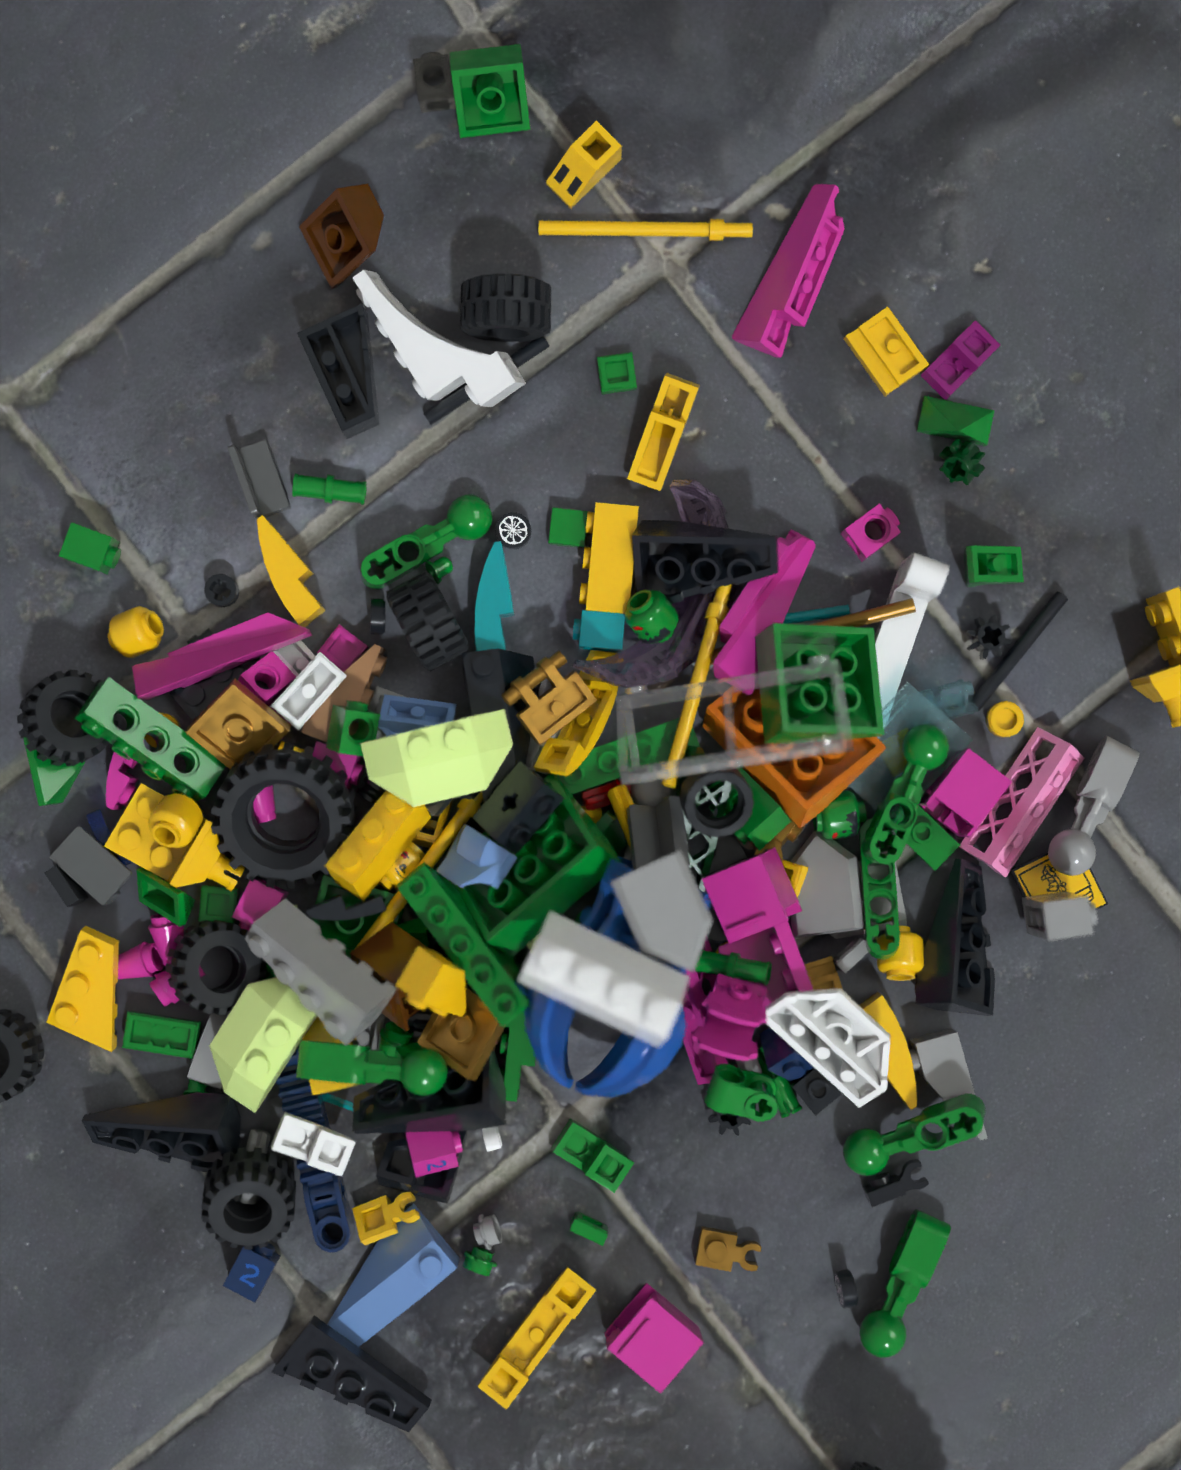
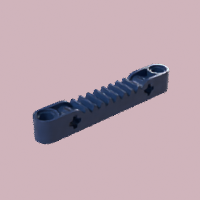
M299 1044L295 1051L297 1053L292 1055L276 1081L279 1087L278 1094L282 1099V1110L330 1129L322 1095H312L309 1079L296 1078ZM296 1158V1165L300 1171L303 1196L314 1240L323 1251L329 1253L338 1252L348 1244L354 1231V1221L343 1177L309 1166L306 1161ZM328 1223L339 1224L343 1230V1236L340 1238L330 1237L325 1230V1225Z

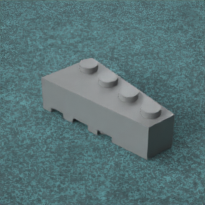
M287 899L281 901L256 920L245 938L251 951L270 965L278 980L288 985L299 996L302 1005L307 1010L314 1012L323 1021L329 1034L334 1038L340 1039L345 1046L377 1020L397 990L388 981L381 985L371 977L373 969L365 962L361 961L357 965L345 954V946L339 941L323 938L320 926Z

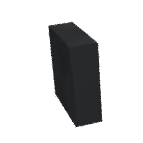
M58 865L45 872V875L67 907L77 906L89 898L84 889Z

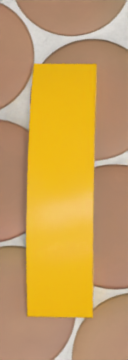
M590 650L582 668H605L622 665L624 657L620 653ZM582 670L580 671L579 676L597 701L565 725L557 738L550 737L546 740L534 765L536 771L568 776L582 764L594 748L607 723L619 684L609 683Z
M567 1266L507 1341L477 1387L507 1410L528 1382L530 1374L569 1322L577 1317L595 1293L596 1288Z

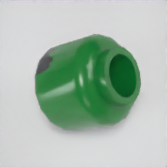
M641 590L635 593L629 599L625 611V621L635 635L643 643L647 644L662 643L672 637L679 618L677 611L666 596L656 590Z
M844 790L832 803L812 819L815 832H821L822 836L829 840L856 836L860 830V823L866 822V808L863 801H857L853 792Z

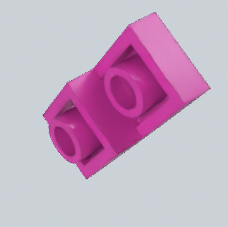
M115 752L112 756L107 776L106 806L112 810H121L123 805L127 807L137 790L134 786L138 778L126 771L128 767L134 768L138 762L132 758L127 760Z

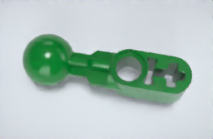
M476 495L458 497L449 506L445 520L434 526L425 524L366 556L360 571L363 583L371 589H382L443 552L444 545L458 537L470 541L483 537L489 531L492 524L490 506L484 499ZM403 545H411L416 548L418 557L412 562L403 561L398 555V549ZM390 553L393 564L399 570L394 571L392 564L384 569L382 579H379L377 575L370 577L368 574L371 571V564L375 563L377 567L387 564L389 560L387 554Z
M917 725L911 728L903 739L902 752L907 764L902 775L893 780L885 800L878 805L862 842L863 855L872 863L892 864L900 858L917 819V808L924 793L921 784L927 770L939 767L948 756V738L935 725ZM894 804L900 805L904 811V817L898 824L893 823L889 816L890 809ZM882 827L887 830H895L897 833L896 835H891L889 831H882ZM878 841H883L884 846L888 848L886 854L880 853V849L876 847Z
M300 1040L296 1078L349 1084H381L386 1079L400 1080L410 1092L420 1096L434 1094L442 1088L447 1079L448 1068L443 1056L431 1048H417L409 1052L405 1058L389 1057L384 1050L370 1049L367 1046L349 1044L345 1046L339 1043Z
M962 1094L926 1107L921 1111L920 1115L898 1123L896 1129L888 1133L881 1134L869 1128L858 1129L852 1132L844 1143V1160L847 1166L855 1173L870 1176L883 1170L892 1154L901 1151L914 1153L923 1149L936 1151L976 1137L983 1128L986 1112L984 1102L974 1094ZM934 1123L939 1125L942 1131L932 1133L924 1125Z
M915 1209L911 1214L889 1265L890 1277L885 1286L888 1295L882 1309L870 1312L860 1325L859 1335L861 1343L870 1354L876 1357H892L903 1348L907 1333L902 1316L907 1305L915 1302L920 1289H924L928 1285L949 1238L950 1224L918 1209Z

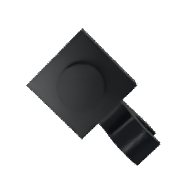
M918 1159L907 1161L902 1168L901 1174L898 1176L896 1174L890 1176L886 1172L870 1178V1184L863 1186L870 1205L874 1207L906 1195V1192L909 1190L925 1188L929 1184L925 1177L918 1180L911 1179L912 1170L921 1167V1162Z

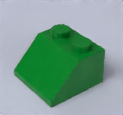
M521 44L450 52L451 76L460 138L530 130Z

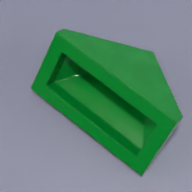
M924 396L916 432L954 440L959 438L963 442L974 440L975 444L987 446L995 410Z
M27 737L23 738L25 748L30 743ZM26 748L38 805L47 806L63 803L85 762H79L74 766H66V763L55 766L51 765L50 759L45 761L38 759L39 752L34 749L30 752Z
M142 867L136 869L139 902L179 927L186 925L195 899Z

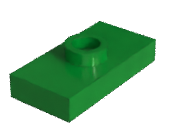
M898 804L889 812L892 822L898 824L904 817V811ZM918 805L917 819L906 845L933 871H936L960 844Z
M128 1011L122 1048L193 1059L198 1047L201 1021Z

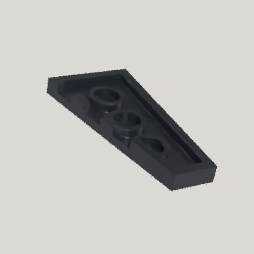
M315 1315L272 1370V1373L281 1377L288 1374L301 1380L300 1385L313 1391L315 1387L335 1395L334 1400L340 1403L359 1405L365 1408L366 1414L407 1432H410L429 1409L432 1399Z

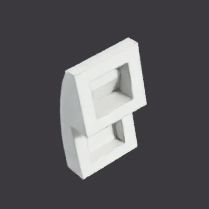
M284 1112L272 1141L271 1149L304 1160L309 1166L343 1176L356 1141L327 1127Z

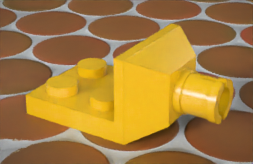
M1180 587L1146 599L1148 604L1145 607L1147 619L1151 626H1156L1160 640L1157 642L1159 652L1165 661L1168 660L1170 666L1130 680L1134 689L1154 703L1163 701L1168 711L1172 728L1181 726Z
M140 783L104 847L163 878L176 888L204 882L207 878L232 891L238 881L226 875L224 870H228L241 877L245 867L240 865L234 870L229 865L231 859L226 857L225 854L220 853L217 848L220 841L217 834H212L211 826L213 823L204 818L201 828L185 847L173 848L160 845L153 838L148 822L151 813L165 796Z

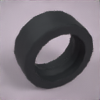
M712 762L699 766L687 776L680 792L681 806L687 820L695 830L705 836L722 837L731 835L741 829L752 814L754 805L752 789L741 772L726 763ZM719 780L728 781L733 784L737 790L738 801L732 811L718 818H706L698 812L695 799L701 788L710 782Z

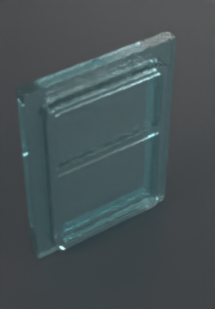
M909 682L882 709L884 735L877 736V738L886 746L885 751L848 786L872 805L874 810H877L878 805L885 800L893 780L900 777L904 771L907 761L902 752V742L906 733L911 728L920 724L935 725L945 733L949 741V753L944 763L935 769L927 770L921 784L924 792L973 740L972 737L946 716L941 708H937ZM894 804L889 812L890 819L896 824L904 815L902 807L898 804Z

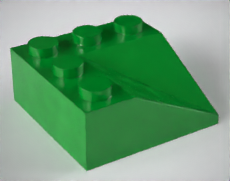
M773 623L755 636L764 743L801 744L884 735L874 628Z

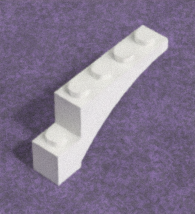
M362 270L353 277L358 286L356 293L366 307H371L377 317L375 324L383 336L389 337L396 348L393 350L396 359L404 368L408 367L414 377L412 384L422 398L440 401L466 382L465 391L476 405L493 407L526 384L508 353L496 351L489 355L450 341L425 326L408 312L393 296L376 272Z

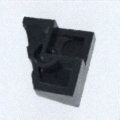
M458 1131L462 1149L464 1150L467 1131ZM400 1139L387 1143L376 1177L381 1186L403 1192H411L417 1196L448 1204L459 1167L416 1177L408 1142L405 1139ZM463 1152L456 1154L459 1166Z

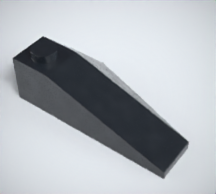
M642 520L632 534L636 593L641 590L660 591L671 604L683 601L684 598L702 593L704 595L714 592L720 586L739 585L777 574L779 571L778 536L670 520Z
M499 648L462 653V671L470 717L505 709L513 746L487 790L482 791L484 803L520 761L526 764L531 737L516 716V714L527 707L524 701L520 698L513 705L509 706L501 695L511 688V682L519 676L524 678L535 669L533 656ZM537 685L532 691L538 698L539 688Z
M955 859L924 948V967L921 971L917 972L915 1004L940 1011L993 1016L995 975L994 968H987L985 947L991 946L990 934H985L982 926L981 916L985 914L987 908L982 867L963 859Z
M494 1048L476 1081L465 1078L447 1065V1079L442 1088L434 1094L427 1096L416 1095L406 1089L402 1081L388 1079L354 1096L352 1131L355 1134L472 1131L506 1125V1089Z

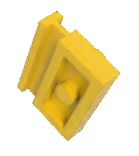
M889 307L880 311L844 338L884 397L929 366V363Z

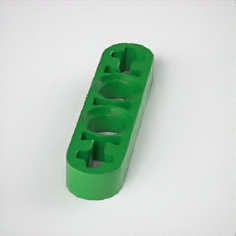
M869 819L862 825L859 835L865 943L867 951L871 956L884 960L895 955L900 943L895 862L885 864L889 873L884 879H874L869 875L867 869L872 862L867 860L862 852V842L872 819ZM882 827V831H889V834L893 835L892 830ZM880 841V853L885 851L888 852V848L884 846V842ZM875 897L886 898L891 905L890 911L884 915H877L870 908L871 900ZM892 921L893 925L886 924L885 937L888 940H892L893 943L888 944L887 950H880V945L873 943L872 940H877L879 924ZM870 922L877 923V925L871 926Z

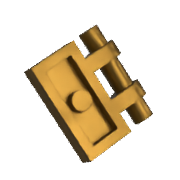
M557 651L550 658H542L536 663L537 668L524 678L519 676L510 683L511 688L501 695L509 706L513 705L520 698L524 701L527 707L516 714V716L538 745L544 743L597 701L576 671L570 672L564 678L559 673L558 669L567 663V659L560 651ZM547 679L552 687L537 698L532 689Z

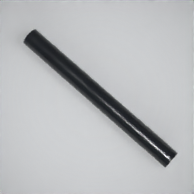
M544 336L510 355V358L518 368L550 346ZM465 386L423 413L430 425H433L470 400L465 391Z
M1056 591L968 701L972 708L977 711L981 710L1068 601L1064 594Z

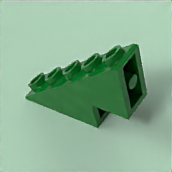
M423 862L397 885L398 890L453 963L465 971V979L502 1027L506 1026L531 1004L526 996L527 993L523 984L518 982L519 975L512 958L486 942L458 889L452 882Z

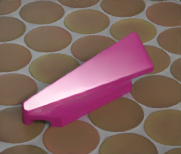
M815 184L812 187L732 335L733 340L773 357L781 358L791 324L805 327L844 232L843 217L836 216L834 200L837 193H839L838 186Z
M792 529L786 538H778V573L749 581L719 626L720 639L726 645L713 662L714 677L747 695L753 693L759 680L755 636L773 623L783 624L816 545L813 540Z
M267 612L167 653L169 656L167 658L132 666L137 697L143 700H150L179 687L185 688L266 655L271 651L310 637L312 633L305 627Z

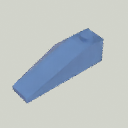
M414 1203L404 1212L415 1209L420 1213V1218L413 1223L397 1222L399 1233L377 1241L327 1324L358 1347L420 1300L458 1267L460 1257Z

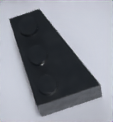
M359 304L298 332V337L345 437L349 439L380 425L369 320L364 304Z

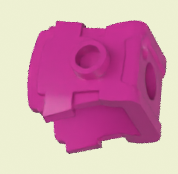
M718 973L713 992L709 993L702 1004L707 1006L704 1026L697 1027L692 1035V1040L698 1047L723 1057L742 1061L756 1059L758 1056L757 1042H752L755 1028L759 1024H767L766 1008L763 1007L767 987Z

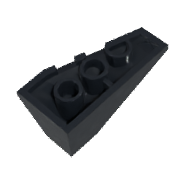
M196 1092L85 1114L82 1119L93 1143L134 1154L139 1152L140 1149L147 1150L159 1155L158 1160L168 1163L174 1157L192 1162L191 1169L208 1172V1169L212 1170V1163L217 1158L223 1160V1154L229 1151L233 1154L238 1153L240 1144L239 1112L233 1098L221 1092Z

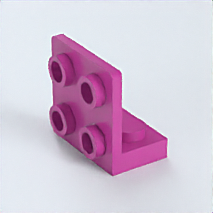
M788 921L718 948L720 954L730 955L732 952L739 953L741 958L772 963L771 978L767 986L761 983L745 981L767 987L763 1007L768 1006L785 993L813 991Z

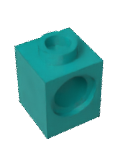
M582 610L581 619L574 618L572 640H579V649L622 653L625 614Z

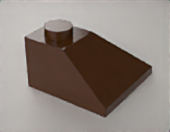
M368 184L337 188L299 226L331 289L337 288L376 251L384 213Z

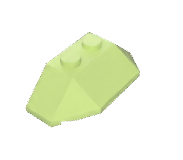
M505 709L360 743L369 780L413 807L487 790L513 746Z
M277 977L249 983L209 1045L224 1092L254 1113L257 1112L298 1048L300 1040H303L317 1018L314 1012L307 1010L302 1005L299 996L288 985L280 982Z

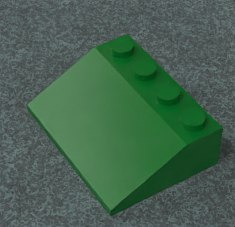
M549 774L544 779L564 799L517 854L496 842L486 831L482 833L483 836L517 857V860L498 889L484 883L470 884L461 888L455 884L486 942L510 957L517 954L540 934L550 911L558 915L563 914L602 880L611 859L621 863L607 838L555 774Z

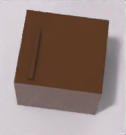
M391 922L350 952L355 964L358 965L363 961L373 969L371 977L381 985L388 981L397 988L382 1014L403 1030L408 1031L407 1020L421 1009L405 1000L408 994L396 986V983L417 947L429 948Z

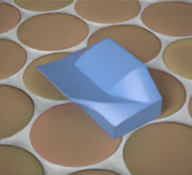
M385 694L378 727L388 737L455 721L457 704Z
M463 824L447 852L446 858L436 872L460 888L470 884L484 883L498 889L517 860V857L468 825Z

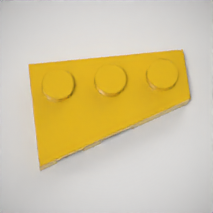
M88 926L80 930L46 1021L48 1024L110 1052L117 1047V1035L114 1033L118 1004H115V984L118 982L119 940Z

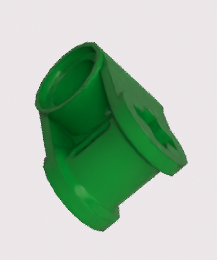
M718 1064L715 1066L704 1098L705 1104L709 1108L719 1113H729L760 1122L770 1120L776 1115L778 1110V1102L774 1097L776 1094V1083L771 1076L765 1073L740 1069L730 1064ZM762 1083L765 1084L766 1091H763ZM756 1103L759 1105V1111H756Z

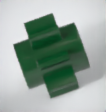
M956 438L950 447L946 446L939 455L945 460L939 470L944 472L951 483L963 481L965 485H968L974 476L979 477L985 469L979 463L985 456V452L980 451L975 445L974 440L962 443L959 438Z

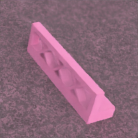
M1037 727L1006 774V777L1012 781L1011 785L981 822L978 829L971 837H965L959 847L983 861L995 872L1006 878L1083 762L1084 757L1072 744ZM1043 740L1055 746L1048 757L1036 761L1035 752ZM1031 772L1033 780L1029 786L1017 791L1015 782L1019 776ZM1011 802L1013 810L1008 818L997 821L996 811L999 806ZM992 832L993 841L985 853L973 847L980 835Z

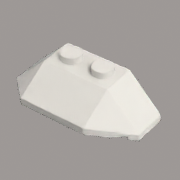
M841 988L789 992L765 1007L767 1025L857 1107L860 1108L887 1090L890 1034Z

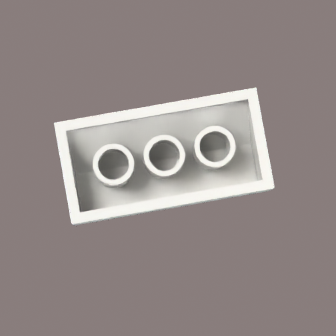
M550 911L518 982L659 1048L667 1040L682 1005L690 977Z

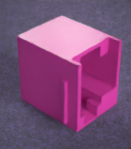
M959 749L955 751L929 787L923 790L924 793L919 806L958 837H971L1011 785L1012 781L971 749Z
M775 847L720 869L702 879L729 944L789 920L788 916L803 911Z
M648 1283L641 1288L604 1332L607 1349L660 1394L704 1343L699 1326Z

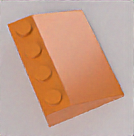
M759 680L752 694L747 695L732 687L707 706L702 726L781 806L783 811L799 828H802L832 803L886 749V746L877 737L801 744L764 743Z

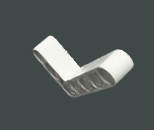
M914 552L902 561L886 605L913 598L916 612L880 621L875 633L884 727L928 602L940 594L949 571L948 564Z

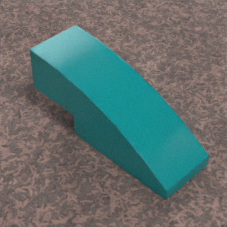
M501 541L494 542L485 562L478 586L474 630L476 651L497 648L506 650L501 618L515 616Z

